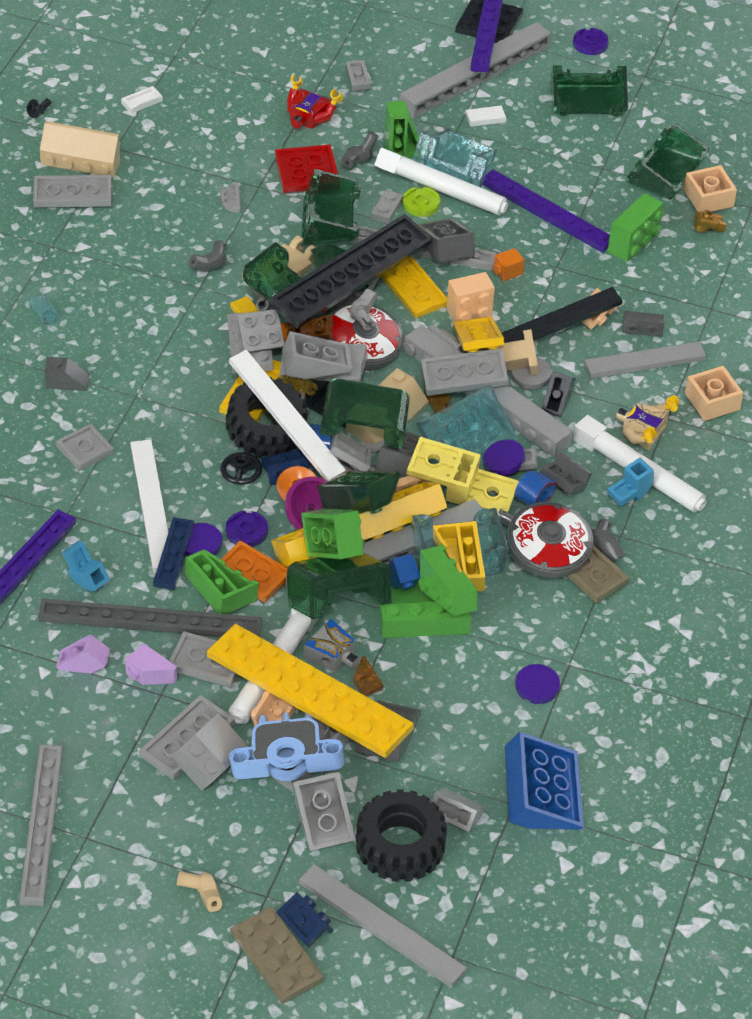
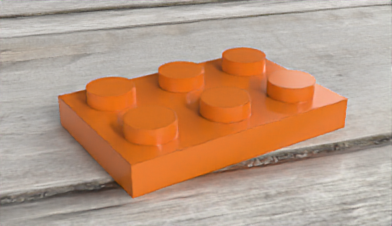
M239 541L221 558V560L226 562L227 567L234 571H241L243 573L242 576L250 581L255 580L259 582L258 599L265 603L286 583V574L292 571L242 541Z

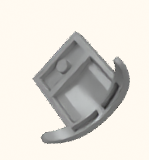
M336 408L332 420L330 453L337 460L349 463L353 469L367 473L371 466L372 453L380 450L389 438L386 437L382 441L370 444L360 443L349 438L339 425L338 413L340 409Z

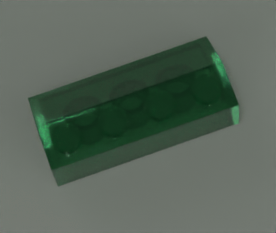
M349 471L318 485L317 488L324 509L358 510L359 514L370 511V514L382 511V507L390 504L401 475L399 471Z

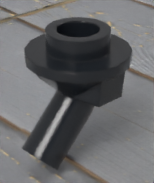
M46 98L40 104L38 100L32 99L27 104V113L30 117L35 118L39 114H43V111L52 102Z

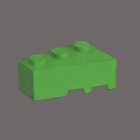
M405 100L386 102L384 148L407 158L425 157Z
M439 545L420 550V590L453 616L477 610V589L464 572L457 570L455 567L457 562L454 558L449 559L445 554V546Z
M205 549L186 557V578L217 613L229 614L257 601L259 582L255 580L250 581L242 576L243 573L241 571H234L227 567L226 562Z

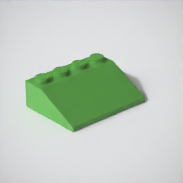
M419 582L415 584L414 588L409 590H403L402 588L394 589L390 584L376 585L382 638L470 634L471 612L453 616L422 592Z

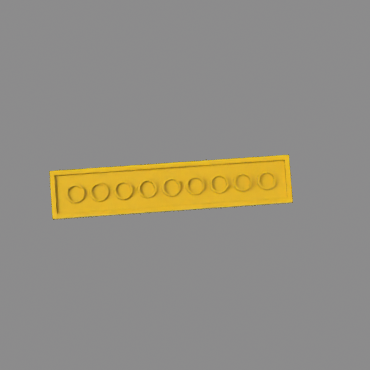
M236 623L207 650L208 658L384 758H387L414 729V723Z

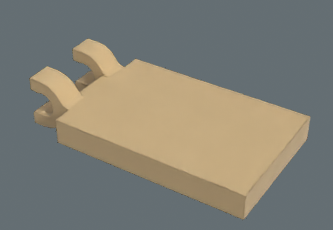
M297 235L289 246L282 244L242 273V279L251 285L255 281L260 280L269 286L275 295L312 269V263L317 260V256L314 255L317 252V248L311 245L304 254L301 253L303 247L300 244L303 243V238Z

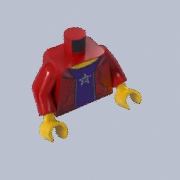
M295 74L291 76L290 80L293 87L290 88L287 98V111L290 113L291 125L296 129H299L301 126L314 129L319 124L328 122L337 108L335 105L343 101L342 93L340 92L336 97L337 90L333 89L330 92L332 98L330 100L302 88L297 90L303 84L302 77L300 76L298 82H294Z

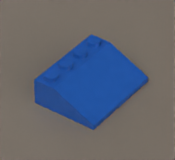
M519 732L505 745L509 821L529 829L582 830L584 822L578 751Z

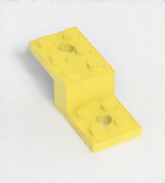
M423 437L419 438L407 468V475L447 486L445 501L460 505L463 502L475 499L485 513L495 516L498 515L500 508L509 513L515 489L519 483L518 480L479 469L481 454ZM437 459L439 463L431 464L428 460ZM495 491L498 495L492 497L487 492Z

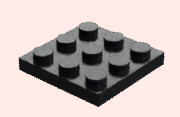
M470 0L456 25V33L477 37L484 0ZM502 4L495 43L513 34L523 15V8Z

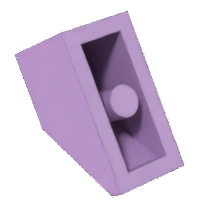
M90 634L60 650L56 668L64 671L91 674L106 666L110 648Z
M142 644L125 659L126 674L130 679L136 680L142 685L177 682V666L146 644Z

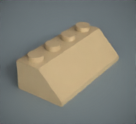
M45 121L40 146L41 165L95 175H111V178H114L120 165L119 134Z
M396 368L347 413L346 432L368 444L377 443L386 437L390 438L398 429L404 428L429 404V400L414 377Z

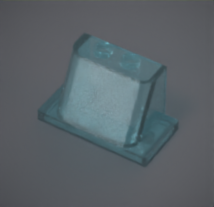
M449 129L433 135L423 131L420 133L413 160L482 187L486 170L494 161L497 149Z

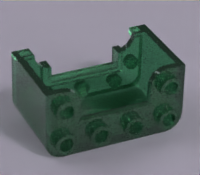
M366 553L344 559L316 557L296 561L287 569L288 606L311 619L323 618V608L326 605H332V594L349 590L354 593L366 592L368 595L376 597L377 602L381 605L392 603L390 567Z

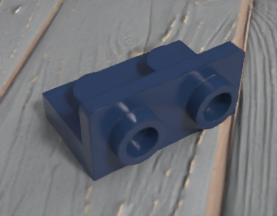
M300 449L261 458L262 466L268 473L270 485H276L280 474L290 467L301 466L310 470L309 461Z
M296 892L276 913L302 942L310 947L326 930L331 934L334 929L329 925L331 922L330 918L323 911L318 913L314 909L317 904L308 895L303 897Z

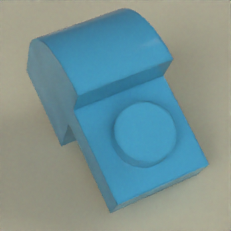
M641 457L624 467V478L609 487L607 494L620 507L634 498L637 501L640 500L653 484L654 470Z
M83 541L75 542L62 552L69 566L66 569L68 574L84 590L94 592L110 580L102 562L91 559Z

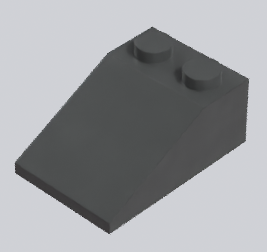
M449 218L417 224L433 238L431 244L426 247L431 257L439 263H449L453 259L466 260L469 256L475 255L474 232L455 219Z
M398 429L381 447L375 470L387 477L402 478L409 476L407 475V468L418 440L422 436Z
M380 700L377 701L382 706L413 722L415 729L421 715L420 709ZM414 729L387 758H384L385 760L398 761L407 749ZM355 741L354 751L362 752L365 756L375 755L382 757Z

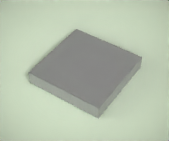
M92 424L56 441V447L78 471L114 454V448Z

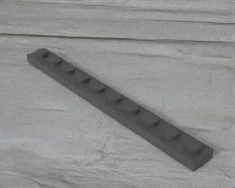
M53 599L41 600L38 615L39 621L172 633H183L185 631L196 635L222 637L235 623L259 637L262 627V617Z

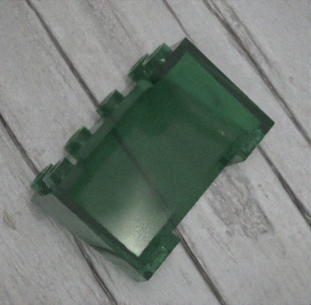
M676 122L670 128L668 126L665 127L660 134L662 139L658 137L652 145L654 149L650 147L644 155L645 159L641 157L636 163L635 167L637 170L633 168L627 176L629 179L627 183L668 200H672L683 186L686 173L694 171L710 151L709 147Z
M277 242L246 264L243 271L245 283L267 301H270L272 296L302 277L288 267L289 253L286 248Z

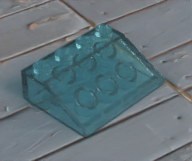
M491 385L478 389L416 422L423 438L481 454L480 461L484 459V453L491 444L505 439L518 440Z

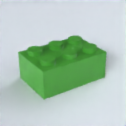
M646 193L638 198L612 222L608 252L626 262L635 257L639 250L644 246L646 247L650 240L661 232L662 227L660 225L664 215V203Z
M319 509L301 513L307 556L344 559L364 555V541L361 537V519L358 510Z

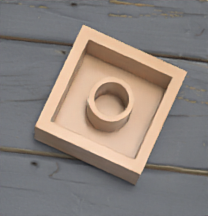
M721 165L686 173L684 192L697 211L704 212V210H709L712 212L734 207L737 189Z
M486 272L449 280L446 309L453 322L492 316L495 287Z
M720 366L688 376L685 395L702 419L706 421L740 410L743 391L726 368Z

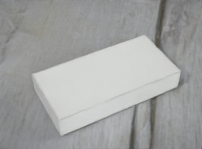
M153 86L121 98V104L131 114L163 101V96Z
M502 105L469 109L465 112L470 127L506 122Z

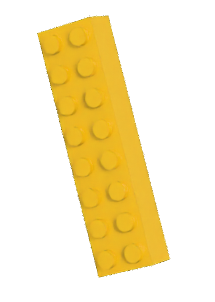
M423 481L351 510H358L361 519V537L364 541L369 538H381L384 536V532L389 530L391 532L399 531L407 523L411 525L419 523L425 516H437L441 514V510L447 508L440 483ZM303 528L271 540L278 563L287 566V568L297 570L306 567V563L312 560L318 562L326 559L307 556Z

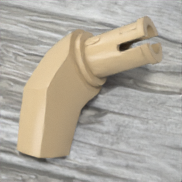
M183 871L179 872L177 886L197 889L203 905L209 912H216L221 909V896L211 874L203 872L197 875Z

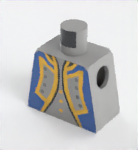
M332 619L304 644V659L332 672L338 671L344 664L354 669L360 661V657L354 654V638Z

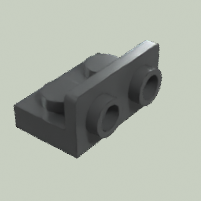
M624 311L622 333L663 336V314Z

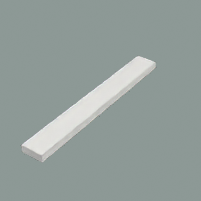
M245 350L231 357L229 364L321 476L328 482H332L345 475V468L330 453V450L250 353Z
M152 441L130 442L152 571L156 573L168 535V528Z

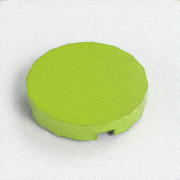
M413 187L407 190L403 195L402 201L404 210L418 217L435 214L440 209L441 203L439 194L429 187H423V189Z

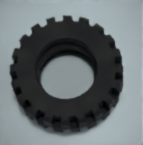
M269 377L307 422V405L305 400L301 399V393L298 390L295 391L294 386L291 384H285L279 378L274 380L272 377ZM245 382L239 385L230 397L225 418L226 429L229 431L228 435L231 440L235 439L234 444L239 448H244V452L248 454L254 453L256 457H261L262 455L267 457L292 451L296 444L280 424L274 426L263 425L251 417L249 412L256 409H266V407Z
M397 789V792L393 793L391 790L383 792V796L376 795L373 797L371 802H367L363 806V810L359 813L357 820L356 850L360 855L361 862L367 865V869L373 874L377 872L378 877L385 880L388 877L394 882H399V880H405V882L413 881L415 877L420 879L426 876V872L431 873L434 871L436 865L440 864L443 859L447 835V823L445 822L443 812L439 811V806L435 802L430 803V798L425 795L419 796L417 792L411 790L410 793L404 792V789ZM392 827H407L416 831L421 838L411 844L399 845L389 842L381 833Z

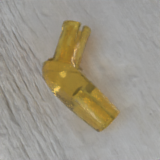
M285 374L278 377L283 380V383H289L294 386L295 391H304L308 395L316 393L311 390L312 388L317 391V384L309 381V379L292 378Z

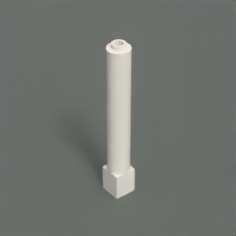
M384 148L380 149L374 166L498 216L501 213H505L508 208L507 199L503 196Z
M586 415L574 426L573 440L589 451L597 450L623 468L641 457L654 470L652 484L654 488L693 513L701 511L705 507V494L606 432L607 427L594 418Z
M303 592L291 609V617L273 642V645L292 655L307 631L311 632L321 617L323 600ZM249 680L247 681L228 710L229 715L235 718V723H248L251 718V712L262 699V695L266 691L265 689Z

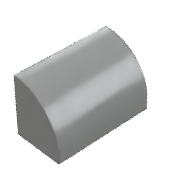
M445 787L436 791L432 802L439 806V811L443 812L446 822L468 832L475 828L486 807Z

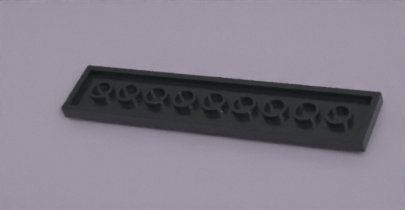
M403 214L272 296L269 304L298 329L431 244L433 238L406 214Z

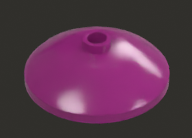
M305 477L298 480L290 487L285 499L286 514L296 530L303 528L301 513L308 512L307 510H346L343 497L338 489L327 480L319 477Z

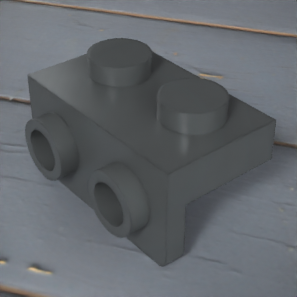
M562 452L557 453L552 463L541 466L539 471L541 474L557 482V486L564 493L570 495L584 491L592 474Z

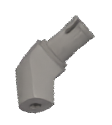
M366 289L352 304L349 311L351 318L358 320L366 331L371 329L367 323H370L372 327L375 325L374 320L371 319L368 313L378 297L370 289Z

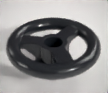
M237 452L230 454L222 461L220 471L228 482L246 485L260 477L262 464L252 454ZM228 464L235 468V477L228 474ZM256 469L252 476L242 479L243 474L248 470Z

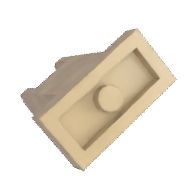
M531 329L523 331L524 340L504 343V345H500L497 348H502L507 371L529 367L531 376L539 374ZM487 347L479 348V351L493 350L487 349Z

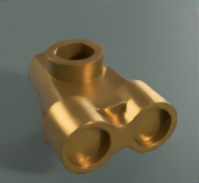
M704 210V212L697 211L694 215L696 222L693 226L697 231L707 233L709 228L717 232H725L727 225L722 221V215L712 213L709 210Z

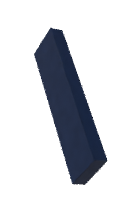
M173 517L153 580V587L175 590L194 528V520Z

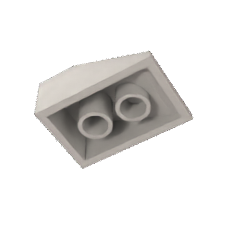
M289 332L282 350L285 375L292 378L310 379L351 372L352 364L348 344Z
M217 713L170 757L202 791L230 766L229 754L231 751L249 746Z
M339 772L293 782L291 787L309 851L356 841Z

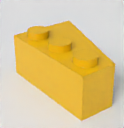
M476 521L433 526V541L436 546L444 545L446 548L445 554L448 558H454L457 562L455 565L457 570L466 574L477 591H485V572Z

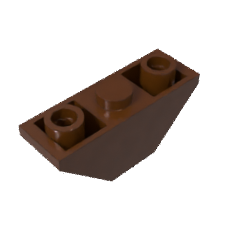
M326 315L312 319L298 329L293 325H289L287 337L291 331L332 341L333 316Z

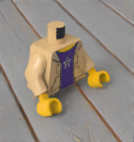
M672 395L666 399V402L659 405L637 403L631 412L620 408L616 419L624 422L622 433L631 444H639L643 448L650 450L667 427L669 411L675 412L680 401L676 395Z

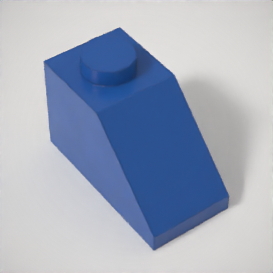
M413 554L393 558L381 571L382 576L394 589H412L420 580V574Z

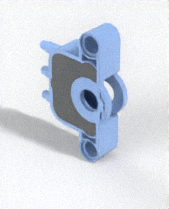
M285 712L282 714V720L268 721L266 715H261L259 724L252 730V747L237 748L229 754L232 775L237 779L269 777L272 775L280 781H292L303 776L306 771L311 773L338 770L345 764L342 743L337 739L321 740L318 723L314 720V717L305 713L304 718L291 719L290 714ZM295 767L294 769L289 771L282 770Z

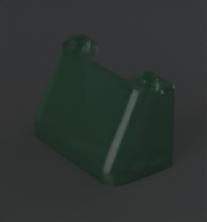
M553 65L550 75L553 111L557 115L612 114L613 116H622L627 111V66H617V71L612 73L611 70H607L606 73H570V69L564 72L562 65Z
M314 169L303 200L301 234L303 243L301 244L311 246L348 242L358 237L360 227L357 226V222L353 221L355 199H359L361 188H358V179Z
M333 379L327 386L319 434L335 436L341 431L343 423L384 429L383 437L387 445L403 449L410 397L406 391L344 379Z

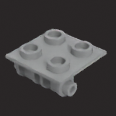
M276 309L237 315L244 351L253 352L284 347L279 314Z

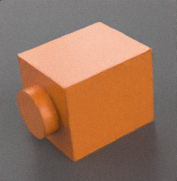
M513 248L495 255L493 271L502 281L523 275L525 260Z

